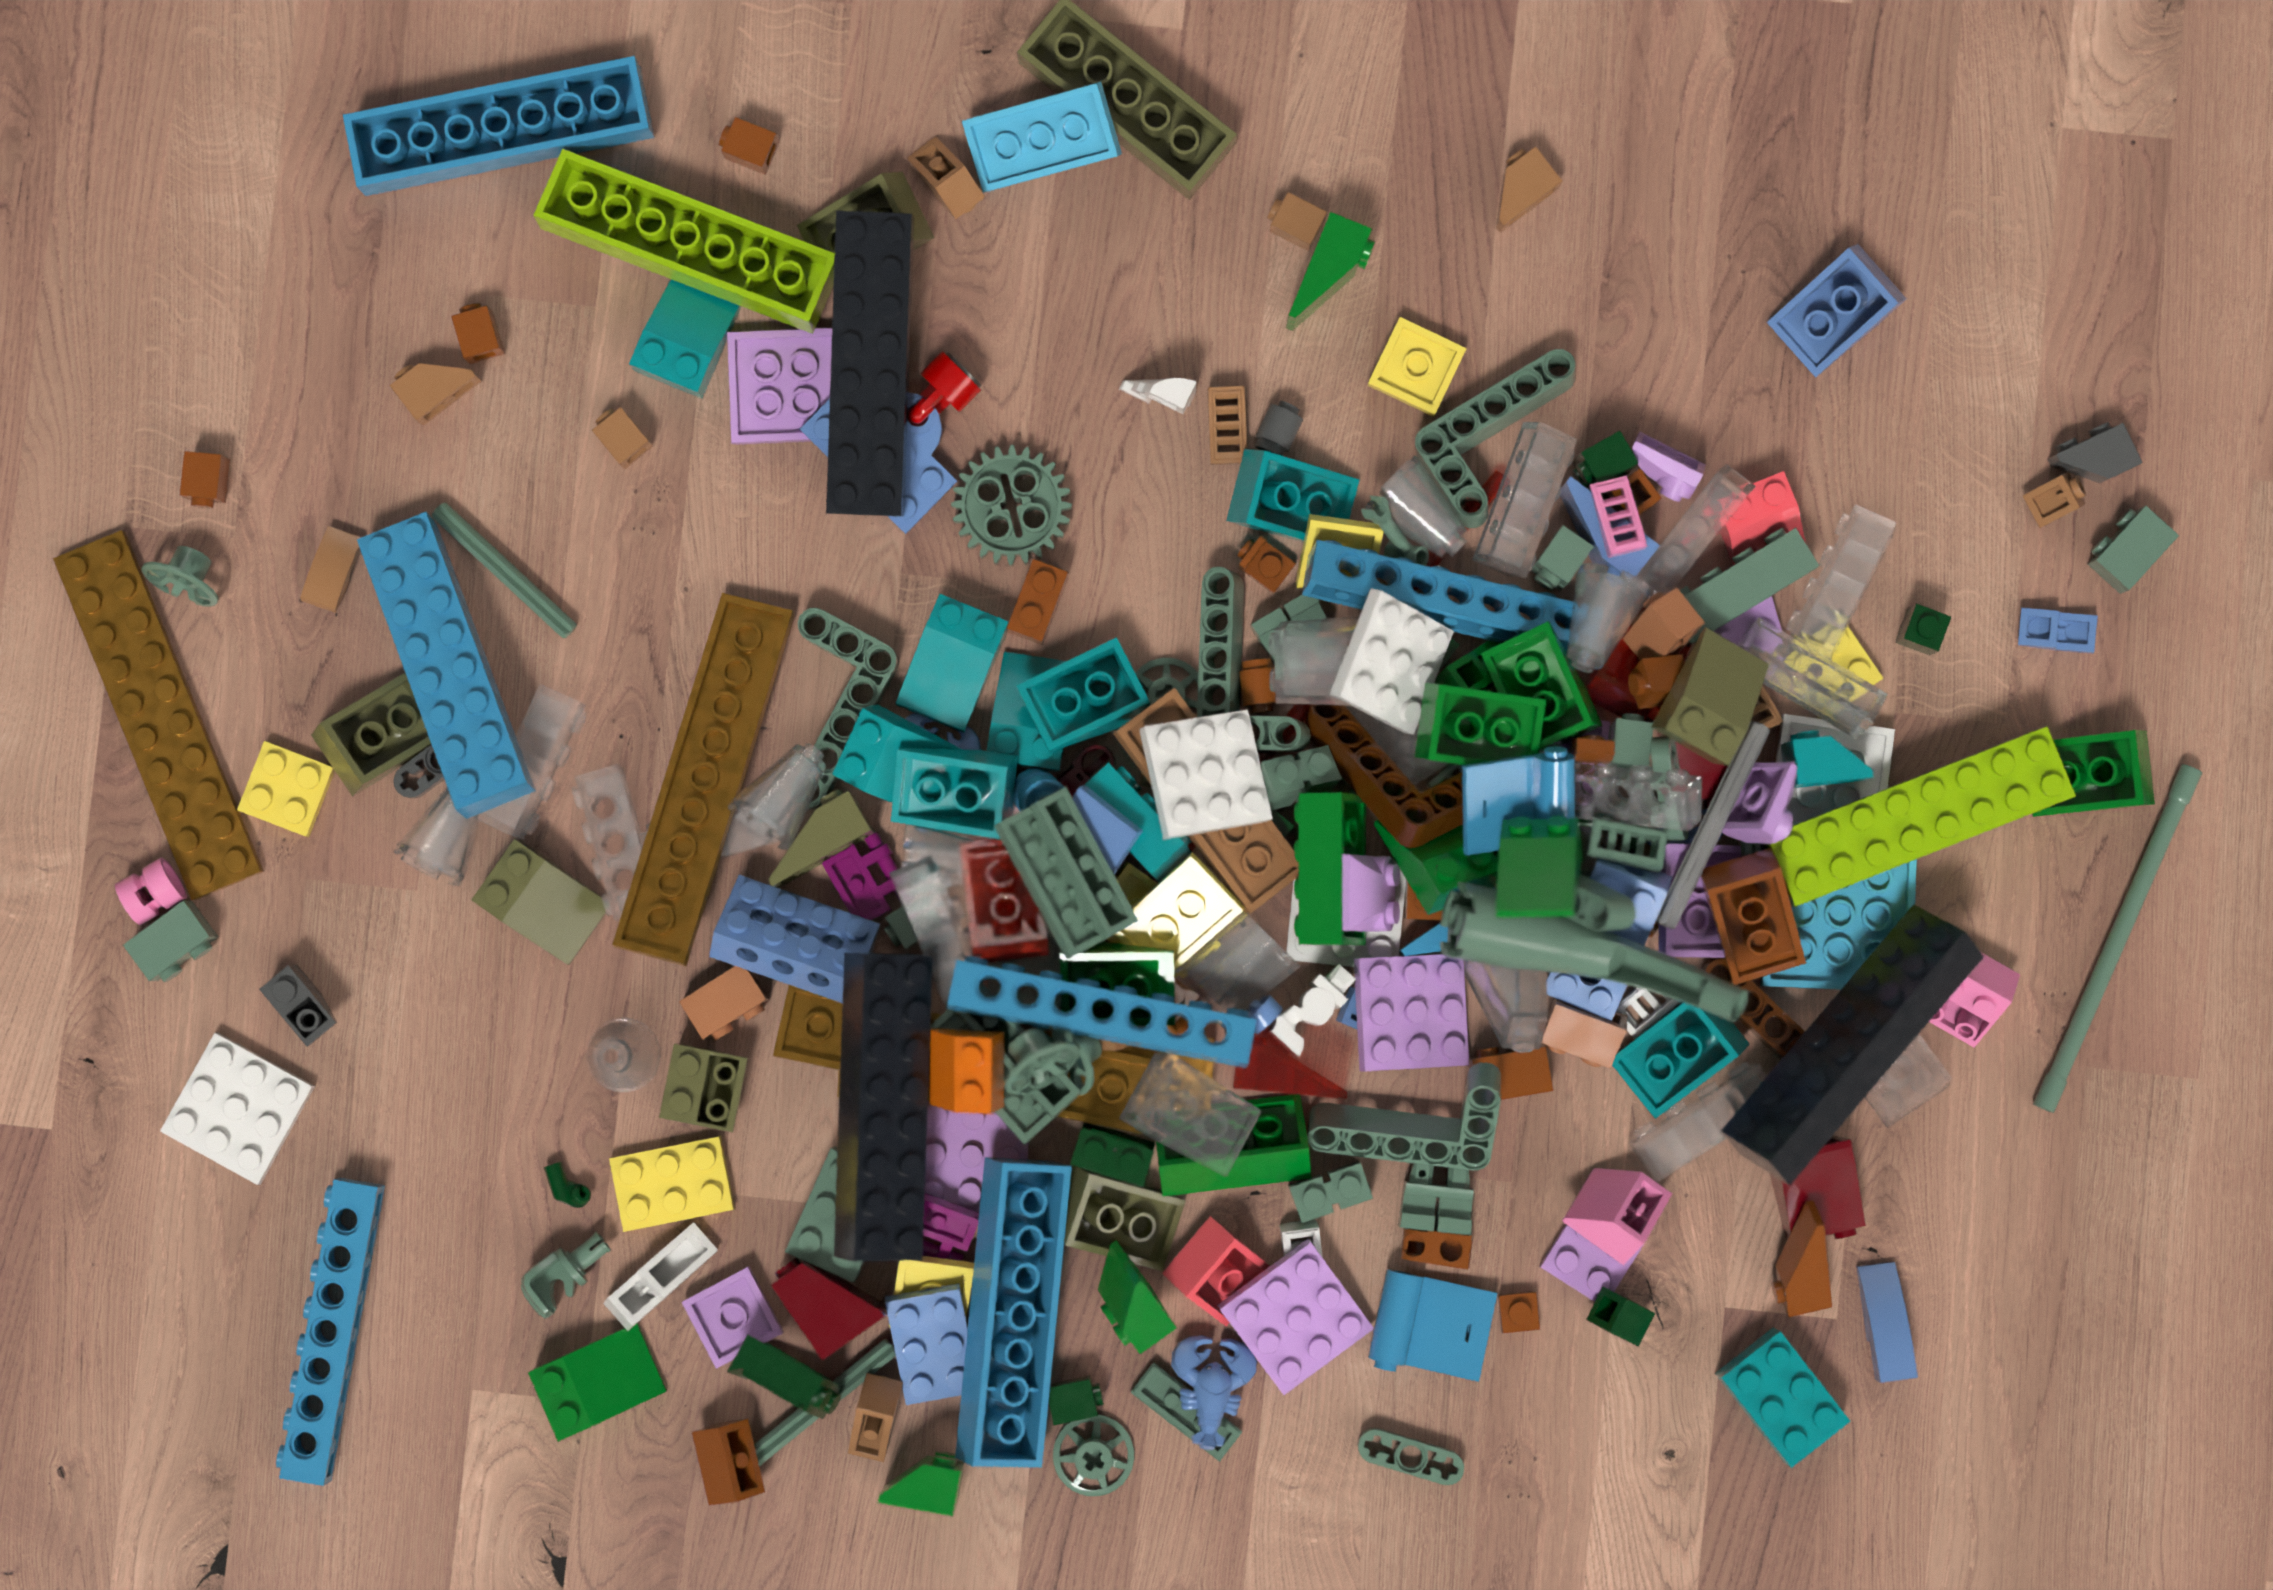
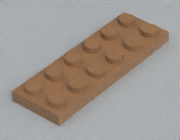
M1173 688L1113 734L1151 784L1139 729L1144 726L1197 717L1178 691ZM1272 820L1189 835V838L1225 887L1244 906L1243 911L1246 915L1254 912L1299 877V862L1295 859L1294 850Z

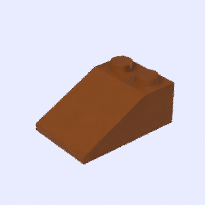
M1772 848L1704 868L1701 874V881L1733 985L1806 964L1782 870Z

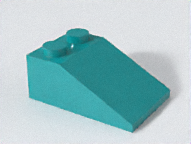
M671 279L642 331L629 365L637 373L703 399L726 345L727 332L732 331L742 306Z
M1244 449L1226 521L1304 542L1309 514L1350 519L1360 479L1265 450Z
M939 594L895 705L964 733L1006 638L1009 621Z
M1117 637L1016 685L1049 753L1118 729L1150 706V701Z
M1004 651L986 751L1018 756L1017 766L1041 768L1060 773L1064 748L1049 753L1016 685L1066 661Z
M876 704L862 708L832 775L868 794L892 803L898 748H961Z
M898 748L891 822L1001 839L994 826L1012 816L1018 756L985 750Z
M1681 1002L1620 1050L1612 1066L1656 1119L1740 1056L1750 1043L1732 1021Z

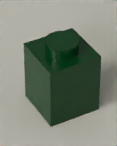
M1915 604L1907 608L1895 643L1927 655L1937 653L1942 645L1951 616Z
M1603 1286L1586 1320L1639 1347L1655 1313Z
M1090 1375L1050 1384L1049 1406L1054 1426L1098 1416L1097 1406L1104 1405L1100 1384H1092Z

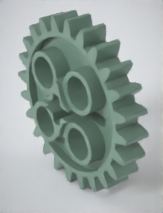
M1010 445L1008 455H1003L998 446L995 447V458L992 459L982 452L983 464L978 466L970 461L969 466L973 472L972 475L964 473L959 475L960 479L966 484L965 487H954L953 489L954 493L962 497V500L951 502L952 508L962 510V513L956 515L953 521L957 524L965 523L966 525L958 532L959 536L966 537L971 535L972 538L967 546L970 550L978 545L982 546L979 555L982 559L989 552L994 553L993 560L996 565L1000 562L1002 556H1007L1010 567H1013L1016 556H1021L1024 564L1028 565V554L1032 552L1036 557L1042 559L1040 548L1044 545L1048 549L1054 550L1055 546L1051 537H1064V533L1058 528V525L1070 524V519L1062 515V511L1071 510L1072 504L1061 500L1070 494V489L1058 487L1065 480V476L1063 474L1052 476L1051 474L1056 464L1052 462L1044 467L1042 465L1043 453H1039L1034 460L1031 459L1029 447L1023 450L1021 456L1016 455L1014 445ZM1003 474L1008 475L1014 501L1016 503L1022 502V505L1017 506V514L1023 533L1020 538L1015 535L1009 510L1001 509V507L1007 505L1001 481ZM1025 474L1032 476L1036 484L1031 491L1020 492L1015 488V481L1019 476ZM983 485H996L1000 490L998 497L989 502L982 500L979 497V491ZM1031 510H1038L1045 516L1044 523L1038 528H1030L1024 523L1025 515ZM996 519H1002L1009 525L1008 532L1002 537H993L988 533L989 524Z

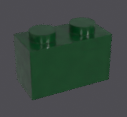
M1619 430L1582 451L1573 462L1575 469L1572 470V474L1576 481L1585 488L1587 487L1591 492L1590 484L1623 477L1630 473L1639 462Z

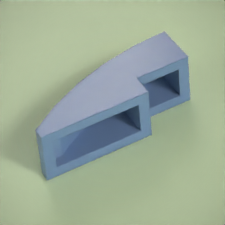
M1895 1262L1856 1266L1866 1339L1870 1342L1875 1380L1883 1383L1918 1378L1910 1326Z

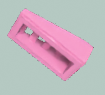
M1627 476L1590 484L1607 557L1611 558L1644 550L1647 547V543ZM1621 488L1622 496L1606 500L1602 499L1601 493ZM1625 503L1626 510L1607 514L1606 507ZM1628 517L1630 524L1611 528V521ZM1632 532V539L1615 542V535Z

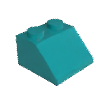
M1819 730L1797 732L1794 735H1790L1791 741L1780 745L1782 762H1792L1797 766L1794 788L1860 782L1873 778V770L1832 736L1820 737Z

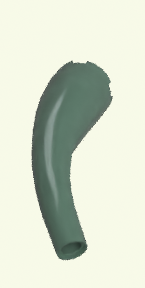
M1458 882L1457 886L1460 891H1450L1446 899L1440 926L1448 927V942H1440V949L1445 957L1506 969L1546 971L1613 981L1666 996L1732 1022L1741 1016L1748 999L1747 990L1717 978L1679 959L1609 931H1594L1564 916L1496 918L1497 889Z

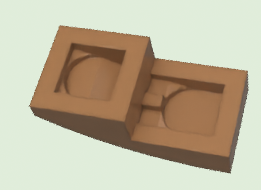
M330 526L327 527L307 575L300 597L301 601L336 613L350 584L349 575L361 552L356 540L361 537Z

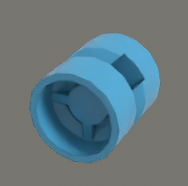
M1030 768L1021 772L1016 777L1013 802L1017 809L1022 811L1065 787L1047 770Z

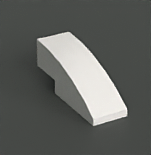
M693 1222L611 1294L603 1304L629 1331L713 1256L718 1249Z

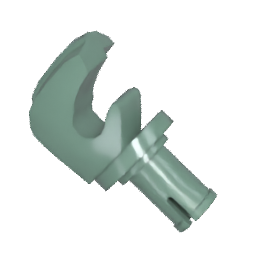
M597 1231L571 1253L569 1251L565 1252L561 1247L551 1252L522 1276L521 1290L530 1306L542 1318H549L558 1308L554 1298V1284L556 1281H563L566 1296L573 1297L576 1282L581 1287L588 1282L585 1277V1270L604 1254L611 1251L609 1245L602 1242L604 1239Z

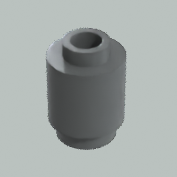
M1280 401L1278 405L1270 404L1255 435L1257 438L1255 447L1259 450H1265L1283 456L1284 452H1289L1303 422V418L1298 415L1300 409L1285 401Z

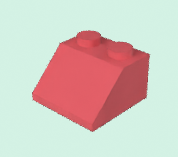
M1784 471L1715 498L1708 504L1733 566L1735 565L1732 560L1733 557L1750 547L1754 552H1757L1767 546L1764 538L1782 527L1786 533L1796 528L1805 542L1799 507Z
M1210 1216L1179 1254L1174 1257L1162 1274L1186 1297L1227 1327L1230 1322L1217 1305L1270 1267V1265Z

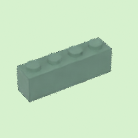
M1782 527L1764 538L1767 546L1757 552H1754L1750 547L1733 557L1732 560L1735 565L1722 572L1721 568L1717 567L1700 578L1703 585L1695 590L1690 591L1688 586L1679 590L1705 622L1687 643L1686 647L1697 642L1704 628L1712 631L1717 630L1820 566L1796 528L1786 533Z

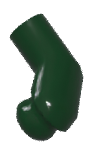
M562 1162L543 1167L552 1195L556 1201L574 1208L583 1207L591 1199L590 1189L586 1185L568 1180Z

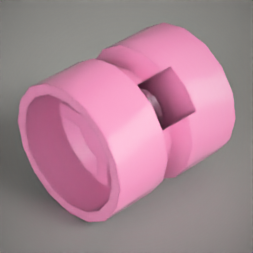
M159 858L143 867L141 876L133 873L115 884V890L120 902L129 916L138 925H142L158 916L160 907L170 909L187 899V894L180 878L164 858ZM144 886H146L153 899H150L147 892L143 888Z

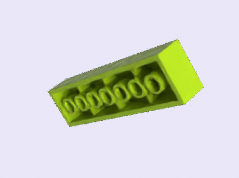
M562 149L533 215L542 230L812 334L834 286L835 253L565 149Z
M2047 726L1792 826L1790 834L1785 839L1772 844L1763 843L1764 849L1772 848L1782 870L1791 907H1796L2076 797Z

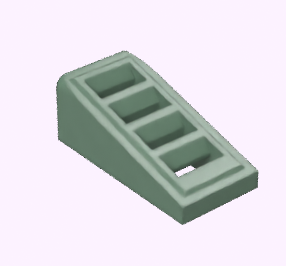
M1594 817L1592 819L1587 856L1658 873L1664 864L1668 831ZM1602 829L1609 831L1606 849L1599 848ZM1617 833L1623 835L1621 852L1614 851ZM1631 837L1637 838L1635 855L1629 854ZM1645 841L1651 842L1649 857L1643 856Z

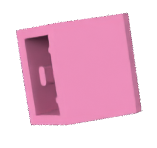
M1983 953L1984 958L1929 1021L1972 1047L1979 1043L2012 1003L2020 974Z
M1594 1168L1562 1222L1619 1263L1625 1265L1646 1242L1672 1193L1643 1172Z

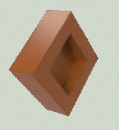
M1535 1291L1498 1295L1502 1333L1540 1330Z

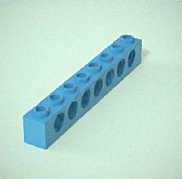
M1317 540L1308 555L1302 590L1303 596L1363 610L1370 589L1383 591L1457 633L1503 643L1549 621L1570 660L1588 664L1599 650L1604 609L1593 607L1585 601L1572 602L1557 598L1554 594L1548 592L1535 593L1523 590L1515 584H1498L1486 581L1478 575L1465 576L1453 573L1441 566L1428 567L1416 564L1408 558H1391L1379 555L1371 549L1358 550L1342 546L1341 543L1334 540ZM1340 569L1347 570L1352 577L1344 575ZM1376 578L1385 580L1388 585L1379 583ZM1412 586L1418 587L1424 594L1417 593ZM1448 595L1456 597L1460 603L1452 601ZM1484 604L1492 606L1495 611H1490ZM1520 612L1528 615L1531 620L1523 618ZM1555 621H1559L1562 624H1564L1566 629L1558 626Z
M966 956L965 962L956 960L947 1003L949 1010L1050 1029L1049 1026H1052L1053 1029H1068L1075 1035L1246 1068L1248 1065L1256 1019L1248 1018L1249 1012L1235 1008H1227L1226 1013L1211 1011V1004L1200 1001H1189V1006L1174 1003V997L1159 993H1152L1151 998L1136 996V989L1124 986H1115L1114 991L1100 989L1099 982L1078 978L1077 984L1062 981L1063 975L1054 972L1040 971L1039 976L1025 974L1024 967L1004 963L1002 969L987 966L988 960L973 956ZM994 979L1001 985V991L996 997L987 998L980 993L979 986L984 980ZM1022 987H1033L1038 992L1039 998L1034 1004L1023 1005L1018 1001L1016 995ZM1061 994H1069L1075 999L1076 1006L1068 1013L1060 1012L1054 1006L1055 998ZM1105 1001L1109 1003L1113 1008V1015L1107 1020L1095 1018L1091 1008L1096 1002ZM1134 1009H1144L1149 1013L1151 1021L1145 1027H1135L1129 1020L1130 1012ZM1173 1016H1180L1187 1022L1188 1030L1182 1035H1174L1167 1029V1020ZM1211 1023L1219 1024L1225 1031V1038L1217 1043L1210 1042L1204 1035V1028Z
M338 1178L333 1180V1185H328L326 1188L324 1207L328 1208L326 1222H321L317 1234V1244L321 1245L319 1259L313 1261L310 1272V1281L315 1282L313 1295L307 1297L303 1311V1318L308 1319L305 1334L301 1333L296 1350L297 1356H301L299 1371L295 1370L293 1372L290 1382V1393H294L292 1408H287L283 1420V1430L288 1431L286 1443L280 1446L276 1459V1467L281 1468L280 1479L325 1486L332 1481L385 1185ZM346 1208L354 1211L357 1216V1224L353 1229H348L342 1224L341 1215ZM338 1246H343L350 1252V1261L347 1266L339 1265L335 1260L334 1253ZM331 1283H336L343 1289L344 1296L340 1303L331 1301L328 1296V1288ZM325 1320L331 1321L336 1326L337 1334L334 1340L326 1339L321 1333V1325ZM317 1358H323L329 1363L330 1372L327 1377H321L315 1372L314 1363ZM310 1395H316L322 1400L323 1410L321 1414H314L309 1410L307 1401ZM304 1432L310 1433L315 1437L316 1448L314 1451H307L302 1447L301 1436Z

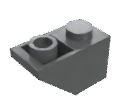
M2109 422L2088 431L2091 436L2088 440L2078 443L2075 437L2056 446L2055 449L2058 454L2048 459L2050 466L2097 483H2103L2143 463L2124 423L2112 428Z
M287 965L259 989L306 1047H309L337 1023L321 992L298 965Z

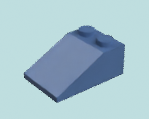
M1856 244L1846 249L1767 323L1816 378L1878 326L1907 298L1860 245Z
M1570 476L1558 493L1578 535L1594 546L1588 556L1593 566L1600 571L1597 576L1612 588H1616L1618 585L1624 589L1634 580L1660 545L1644 533L1647 547L1644 550L1608 558L1592 494ZM1611 507L1605 508L1607 514L1616 512ZM1625 518L1610 522L1611 528L1630 524ZM1632 532L1614 536L1615 542L1633 538Z

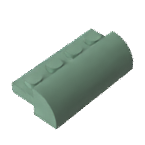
M1066 787L994 826L1066 960L1139 921Z
M981 983L979 986L980 993L987 998H993L994 995ZM949 1009L930 1025V1029L1004 1031V1083L1010 1071L1017 1065L1009 1051V1046L1013 1040L1026 1032L1019 1023ZM1048 1070L1044 1072L1045 1083L1054 1075ZM1065 1074L1056 1075L1058 1080L1040 1090L1036 1089L1034 1078L1031 1077L1029 1086L1036 1090L1023 1095L1010 1094L1004 1087V1107L995 1113L1024 1145L1046 1125L1057 1118L1080 1095L1081 1091Z

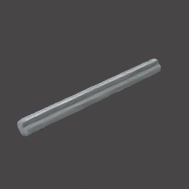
M1755 721L1750 722L1747 733L1720 782L1656 918V922L1669 929L1677 927L1770 733V729L1765 725Z

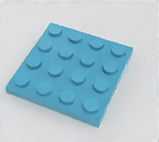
M1917 859L1804 904L1791 907L1806 964L1761 977L1760 986L1841 990L1912 905H1915Z

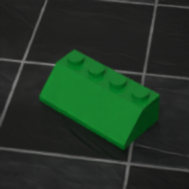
M1342 792L1299 793V802H1296L1294 808L1295 822L1299 824V839L1296 840L1294 845V856L1296 861L1299 862V877L1295 879L1294 894L1296 899L1299 900V915H1296L1294 920V932L1296 937H1298V945L1366 946V932L1343 931V855L1366 856V804L1355 794Z
M1300 1094L1211 1104V1113L1152 1112L1163 1197L1312 1179L1309 1145Z

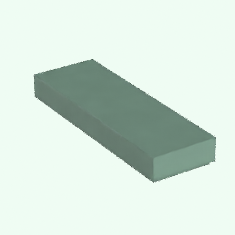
M1153 1362L1130 1393L1192 1440L1191 1436L1200 1432L1196 1409L1183 1410L1181 1407L1182 1402L1180 1401L1181 1394L1179 1392L1181 1388H1188ZM1225 1417L1221 1419V1425L1217 1430V1433L1225 1438L1223 1446H1216L1214 1450H1205L1219 1462L1242 1433L1240 1428Z

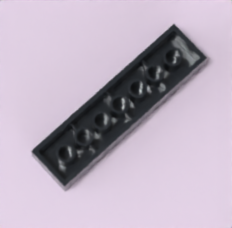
M836 211L826 514L904 516L915 218L911 213Z
M1913 904L1721 1129L1722 1134L1743 1157L1790 1186L1984 958L1967 933Z
M844 952L834 1257L853 1262L922 1260L933 955Z

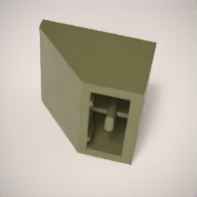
M681 1043L674 1044L659 1118L734 1132L748 1058Z

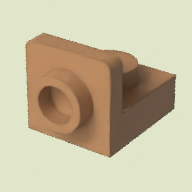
M2066 472L2022 496L2039 528L2085 505L2083 497L2086 496V491L2077 476L2072 478L2070 473Z

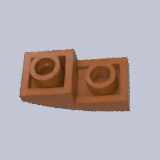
M1586 735L1577 739L1572 738L1567 753L1575 756V763L1609 765L1615 755V741L1605 740L1597 735Z

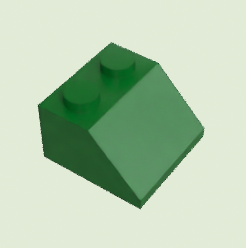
M1116 1240L1110 1244L1098 1286V1291L1105 1301L1100 1308L1112 1325L1118 1323L1112 1328L1125 1346L1131 1342L1139 1354H1141L1173 1332L1177 1327L1151 1285Z
M935 1451V1456L927 1455L887 1483L879 1495L878 1503L953 1517L957 1506L964 1462L957 1461L954 1453Z

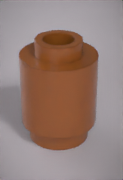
M1271 659L1243 661V671H1239L1243 707H1250L1251 714L1272 712L1273 704H1278L1280 701L1276 668L1272 667Z

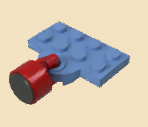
M942 351L920 373L930 385L920 395L908 392L904 516H888L905 534L958 482L932 456L940 444L943 430L940 414L950 404L960 413L982 391L979 388L981 384L948 351L946 353ZM830 399L800 428L827 457Z

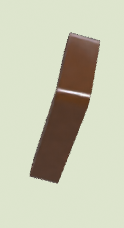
M1320 694L1312 699L1305 724L1310 729V740L1317 748L1329 746L1340 775L1401 845L1411 848L1419 847L1463 824L1462 772L1420 793L1338 698L1330 694Z
M1725 959L1709 960L1701 968V970L1710 974L1713 967L1721 965L1727 970L1728 978L1726 982L1733 984ZM1752 980L1736 984V986L1752 993L1755 999L1754 1007L1749 1012L1743 1011L1738 1020L1781 1060L1805 1031ZM1771 1017L1778 1018L1782 1024V1031L1775 1038L1768 1036L1765 1031V1023Z

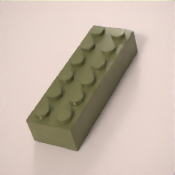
M1059 0L1017 51L1018 63L1056 94L1101 81L1119 144L1189 201L1236 145L1237 134L1071 0Z

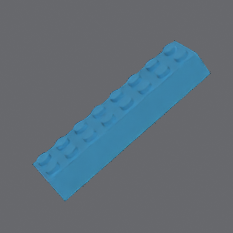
M635 56L343 115L356 187L365 196L558 158L562 149L577 154L654 138L641 67Z
M424 512L356 539L456 811L468 819L535 792L536 789L437 523L427 512Z
M985 1157L955 1453V1458L973 1467L1042 1468L1072 1166L1056 1161Z

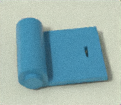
M1548 747L1541 754L1462 766L1464 854L1466 855L1499 850L1503 820H1510L1520 816L1528 817L1529 819H1549L1553 816L1575 818V756L1567 753V749L1564 747Z
M1387 1269L1368 1358L1375 1360L1374 1367L1396 1372L1397 1365H1407L1479 1382L1498 1293Z

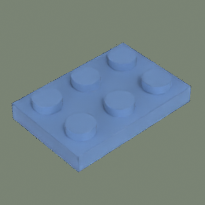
M960 1284L885 1296V1304L900 1379L903 1382L902 1389L906 1405L961 1396L968 1324Z

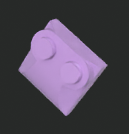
M1639 431L1632 447L1633 453L1639 462V467L1647 476L1655 480L1662 487L1660 493L1677 502H1680L1682 497L1690 499L1704 474L1706 464Z
M1792 762L1755 763L1722 833L1746 843L1772 844L1785 839L1790 834L1793 826V815L1787 808L1795 786L1797 766Z
M1343 855V931H1391L1394 924L1399 922L1400 908L1398 902L1395 901V886L1399 884L1400 870L1398 864H1394L1390 856Z

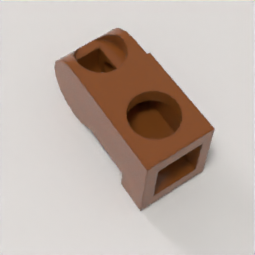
M1404 1228L1400 1258L1468 1270L1470 1268L1473 1234L1463 1235L1437 1232L1436 1230L1427 1231Z

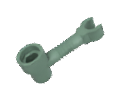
M1370 495L1371 500L1375 504V509L1362 508V515L1365 519L1379 525L1390 540L1384 549V556L1408 558L1416 564L1426 566L1429 559L1428 550L1424 546L1412 545L1391 518L1389 503L1385 497Z

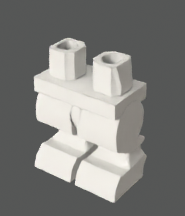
M1340 964L1336 965L1325 978L1321 974L1315 976L1309 983L1312 989L1307 990L1301 995L1298 1007L1295 1005L1290 1006L1279 1014L1272 1022V1026L1267 1033L1292 1056L1299 1057L1304 1048V1038L1295 1032L1296 1024L1302 1022L1314 1026L1323 1025L1332 1016L1334 1009L1341 1008L1348 1000L1343 993L1356 979Z

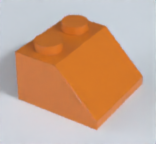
M931 1028L929 1105L955 1113L993 1114L1003 1108L1004 1031Z

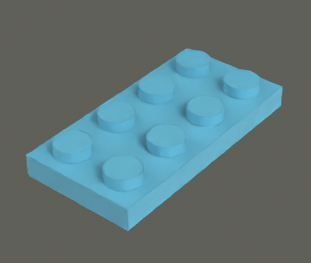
M1101 81L962 121L983 193L1117 157L1122 154Z

